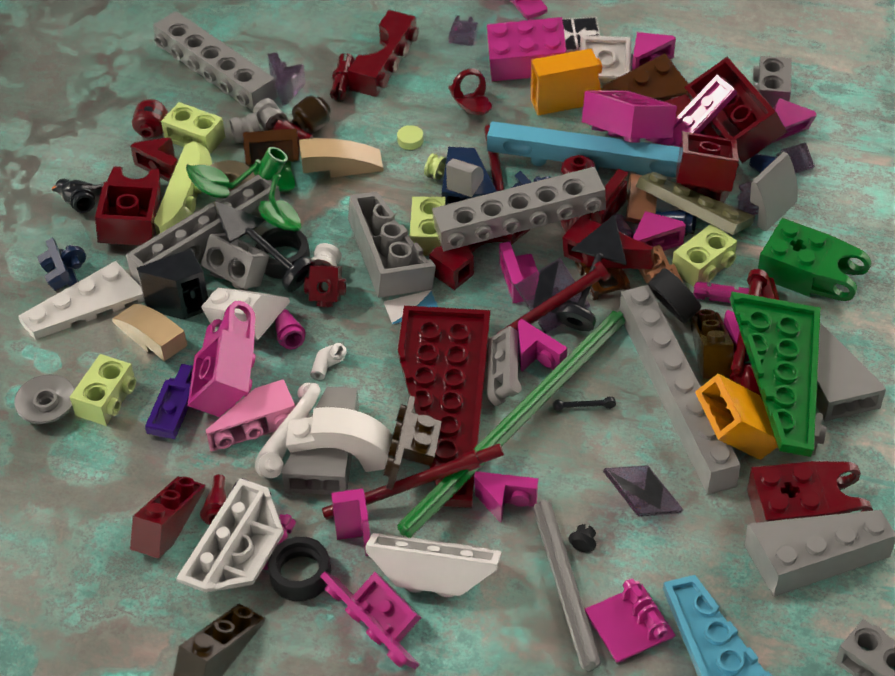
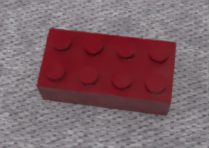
M727 56L684 88L691 100H693L718 75L736 90L737 94L710 123L722 138L737 140L738 159L743 164L787 133V130L773 107Z

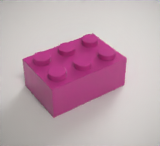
M562 17L487 24L492 82L531 78V59L567 53Z
M585 91L581 122L592 125V130L608 131L607 135L624 136V141L639 143L642 138L649 142H661V138L673 137L677 106L630 91Z

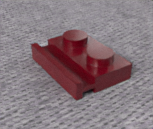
M618 169L604 187L606 209L591 213L590 219L602 225L613 215H616L624 205L628 181H625L628 176V172Z

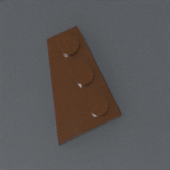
M665 53L601 87V91H630L662 102L685 94L690 97L684 88L689 83Z

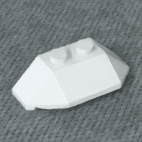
M241 478L238 480L176 578L178 583L205 593L254 584L284 534L269 489Z
M372 533L366 544V553L395 587L405 588L409 592H436L442 597L463 595L495 572L501 558V551L413 537L387 536L378 533Z

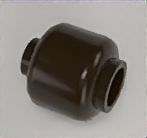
M307 96L293 107L292 123L309 134H315L328 124L331 109L322 97Z

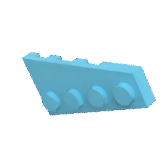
M696 575L664 582V594L698 676H772L769 671L765 672L759 664L758 657L751 647L747 648L737 635L738 630L732 622H727L719 611V605Z

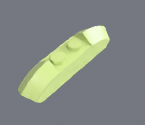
M195 141L184 146L154 218L157 235L194 214L198 193L201 194L202 191L190 180L186 171L187 163L189 165H212V159L206 147Z

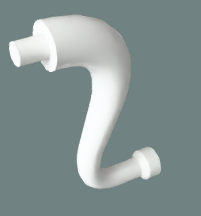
M305 383L298 388L297 393L300 401L266 442L255 460L256 472L261 477L272 479L282 473V459L287 450L289 420L307 417L320 394L318 384Z

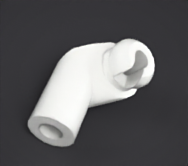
M335 343L319 350L310 373L311 377L315 380H323L328 367L343 361L347 354L346 347L341 343Z

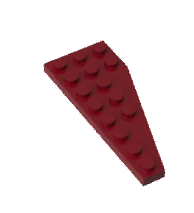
M404 305L398 344V358L408 394L415 397L413 411L415 414L428 415L433 419L442 421L432 467L429 466L430 469L461 458L463 453L473 450L478 445L491 318L490 310ZM475 474L443 505L444 507L472 508ZM443 477V478H441V479H438V480H435V481H434L435 487H436L445 477Z

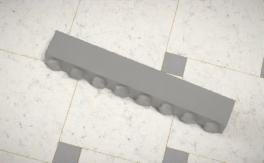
M649 285L621 291L619 311L623 313L625 319L624 326L707 495L737 487L741 464L732 447L717 439L695 394V391L701 386Z

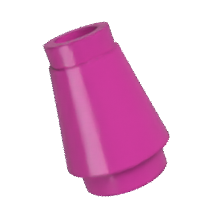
M284 309L275 320L277 341L281 346L292 350L303 344L305 329L288 310Z

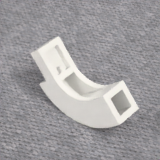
M321 407L313 409V417L289 420L286 447L290 453L318 448L341 449L354 455L360 461L365 472L385 469L392 442V434L381 422L362 412L338 407Z

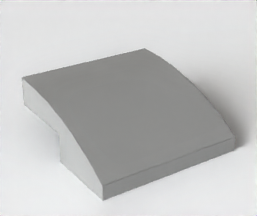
M785 152L781 153L751 184L750 202L759 206L757 227L764 231H767L797 202L798 187L792 161Z

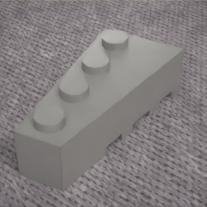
M377 192L350 195L348 221L377 297L432 290L436 265L431 259L427 260L425 258L423 249L418 243H413L408 236V230L403 224H398L394 219L395 214Z
M874 510L748 523L744 546L773 597L889 558L895 543V531L882 511Z

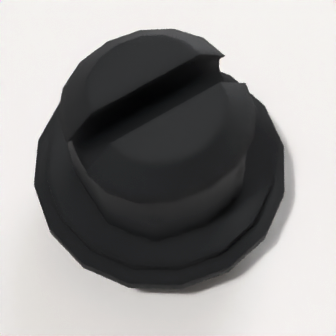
M586 524L578 525L576 532H572L568 537L573 548L580 552H589L596 547V541L594 540L596 531L590 525L588 528H586Z

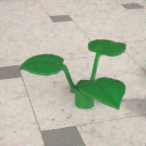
M269 147L262 160H256L254 165L234 182H229L228 177L215 167L189 165L187 163L186 171L192 183L203 193L216 198H227L230 194L229 189L235 188L251 173H254L255 176L260 175L265 180L272 181L268 197L269 201L263 200L259 204L261 216L268 223L278 228L300 231L301 221L296 210L286 201H276L274 197L276 186L279 187L280 192H291L295 187L291 161H287L288 157L282 150L276 147Z

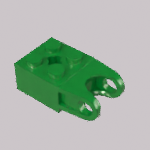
M782 218L760 253L758 269L765 271L769 277L774 278L776 285L810 297L812 293L838 301H850L857 293V285L846 274H866L871 267V259L863 250L835 236ZM850 258L861 260L864 266L853 263ZM836 284L847 287L850 292L839 290Z

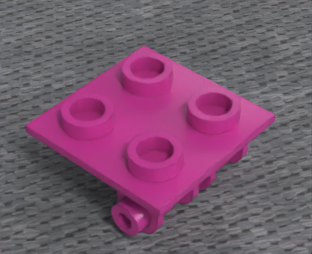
M633 578L623 583L624 590L622 593L584 609L616 663L676 636L644 586Z

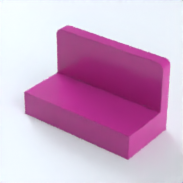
M510 242L500 243L499 264L512 302L518 303L534 300L539 272L533 255L515 256Z
M364 489L331 493L337 540L363 537L365 556H369L366 553V544L370 539V529Z

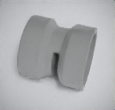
M272 99L259 101L253 109V113H256L258 122L265 131L273 130L278 120H288L286 114L279 109Z
M256 113L248 114L242 119L238 117L229 119L235 144L244 142L243 132L261 131Z

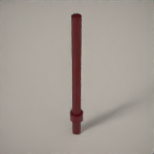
M499 443L480 451L473 449L465 452L461 458L395 481L393 490L387 489V485L365 492L366 505L465 469L472 471L480 468L482 463L504 456L502 446ZM333 505L322 508L326 520L334 517Z

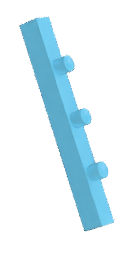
M491 121L487 134V151L531 157V163L535 166H543L547 160L564 162L565 159L571 156L582 155L590 158L595 163L597 171L599 167L636 172L637 175L642 176L651 172H657L667 177L676 178L680 147L647 142L632 143L624 141V139Z

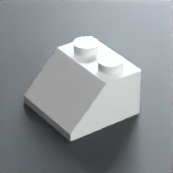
M218 287L201 307L211 324L216 319L223 320L224 313L232 302L239 300L247 303L255 312L254 340H259L290 303V300L282 296ZM235 309V316L241 321H246L245 313L240 309Z

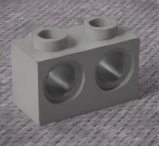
M760 56L759 66H754L753 81L757 82L753 83V86L773 108L779 98L789 102L791 95L792 58Z
M225 233L210 234L201 266L210 270L212 276L231 281L233 287L240 290H248L251 287L261 286L270 255L240 239L229 244Z
M863 619L840 645L835 663L853 676H895V670L890 668L895 667V640L886 635L880 627L872 625ZM861 647H866L871 651L864 650Z

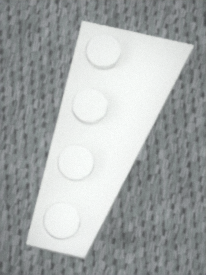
M114 261L20 314L18 317L22 326L36 340L70 328L71 323L75 321L86 320L87 322L96 319V314L112 309L113 312L124 309V304L135 300L138 303L144 302L141 286Z

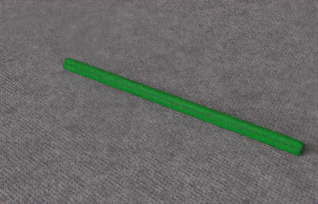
M612 311L474 449L480 451L499 443L503 446L625 324L623 313L621 311ZM480 468L472 471L465 469L446 476L398 523L397 529L400 531V534L403 537H413Z

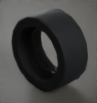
M276 227L261 235L273 248L288 246L298 249L299 251L294 256L286 258L292 264L302 257L310 258L308 240L301 231H290ZM256 243L255 248L268 254L263 247ZM269 257L264 274L272 278L283 279L288 269L278 260Z
M663 268L648 282L655 297L672 315L683 323L690 320L702 307L689 288L666 268Z
M292 537L276 546L268 560V572L273 589L281 597L290 601H306L316 598L325 591V587L328 585L320 576L324 571L331 574L330 558L326 548L319 541L309 537ZM297 557L314 559L319 565L316 574L302 581L286 579L281 575L280 571L286 562Z

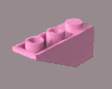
M284 379L254 388L247 396L207 428L206 435L210 451L226 449L231 445L250 439H257L262 435L275 432L295 408Z

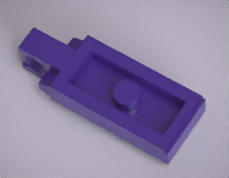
M181 364L175 379H165L146 422V434L176 439L189 408L187 404L193 371L192 365Z

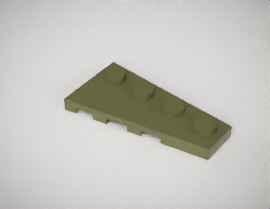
M657 172L640 176L636 184L637 188L732 235L752 226L755 215L693 191L684 185L666 180L667 178Z

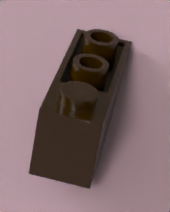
M710 309L699 310L690 319L701 376L703 379H711L716 374H720L730 378L731 373H733L731 365L734 357V344L718 312Z
M237 604L179 645L173 676H223L264 624L266 618L249 607Z

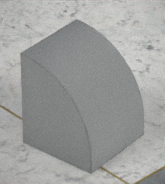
M452 159L446 165L447 189L472 197L484 180L483 169L458 159Z

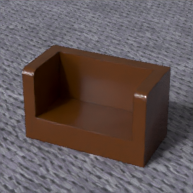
M297 128L243 132L246 165H254L256 160L261 161L269 147H276L282 150L288 157L287 161H300Z

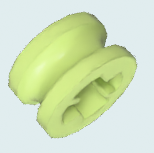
M432 153L425 164V176L431 177L433 175L434 179L440 180L445 172L446 157L441 156L438 158L437 154Z

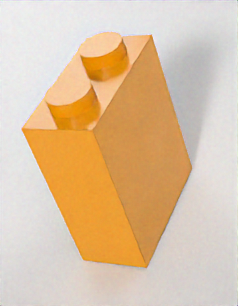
M592 48L531 59L530 99L538 116L583 107L585 91H601L599 74L602 73V63L600 58L595 57Z
M716 374L695 391L718 440L759 460L778 447L760 395L720 374Z

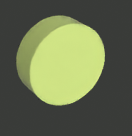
M407 125L398 130L397 143L401 148L414 150L423 144V131L421 128Z

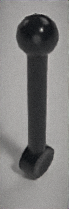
M611 396L606 397L604 400L563 402L557 399L553 402L552 406L556 411H561L563 408L604 406L611 409L616 406V400Z

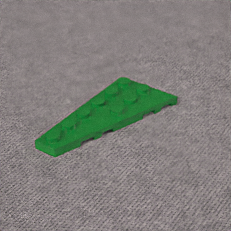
M732 291L730 302L780 452L811 457L814 451L821 308Z

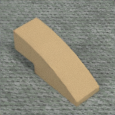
M299 139L303 173L329 170L330 177L334 178L383 171L380 149L340 139Z
M135 303L112 318L113 323L147 353L153 351L164 362L187 347L184 330L172 320L150 307Z

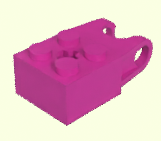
M239 300L232 302L227 307L223 320L216 319L208 325L203 348L194 357L187 406L221 417L242 397L249 394L252 387V379H250L251 368L256 358V355L253 353L256 317L255 312L247 303ZM235 309L242 310L247 320H239L234 314Z

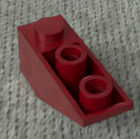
M580 216L562 237L564 257L577 263L581 262L586 267H591L595 257L572 251V248L601 226V224ZM619 231L627 265L601 259V263L605 268L652 269L654 267V247L626 236Z
M177 476L133 515L130 550L159 559L174 545L203 494L206 485L195 482L189 477Z

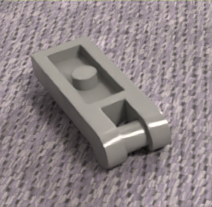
M511 326L488 339L487 395L489 401L495 406L504 403L506 397H513L522 390L521 384L518 381V331Z

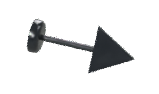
M214 201L213 204L229 244L248 234L288 269L282 280L283 287L288 292H293L304 284L305 277H309L310 266L316 265L311 258L302 257L292 264L254 231V229L266 223L265 219Z
M615 215L572 248V251L595 257L589 272L595 269L593 265L598 261L601 262V259L627 265ZM592 285L582 291L578 304L569 303L559 306L556 313L558 321L567 327L579 331H591L594 329L596 317L590 310L584 307Z

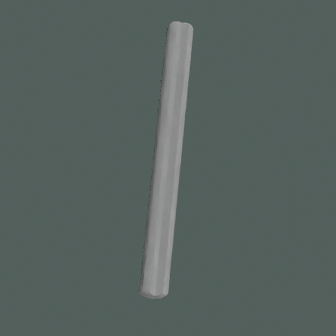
M541 500L534 505L533 510L581 668L593 671L600 666V658L552 504L546 500Z

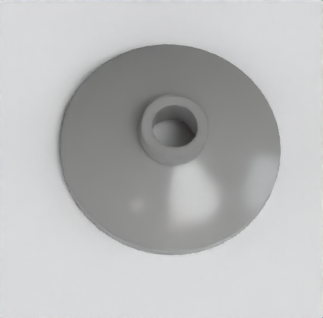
M48 374L32 378L24 383L16 393L14 401L16 411L21 418L35 424H46L59 420L73 407L69 397L73 393L74 387L69 380L58 375Z

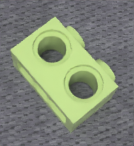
M180 102L161 120L164 138H171L173 144L181 147L195 141L205 146L211 154L226 137L222 117Z
M412 196L409 237L413 243L420 245L424 256H429L434 248L441 246L434 226L432 208L446 205L445 197Z
M710 224L673 252L672 264H675L680 277L694 287L696 282L708 283L714 279L718 272L730 267L734 263L737 240Z
M99 354L69 397L75 416L107 426L112 417L119 413L122 402L128 394L133 392L136 386V378L131 363Z

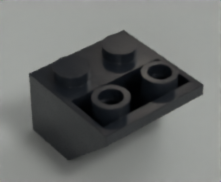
M192 249L136 268L145 306L161 314L183 320L204 313L201 306L208 299L204 272Z

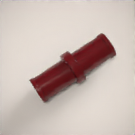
M345 53L339 55L337 68L332 74L333 85L330 90V97L336 101L338 100L339 93H341L340 101L346 98L349 85L347 70L355 60L348 53L346 61H344Z

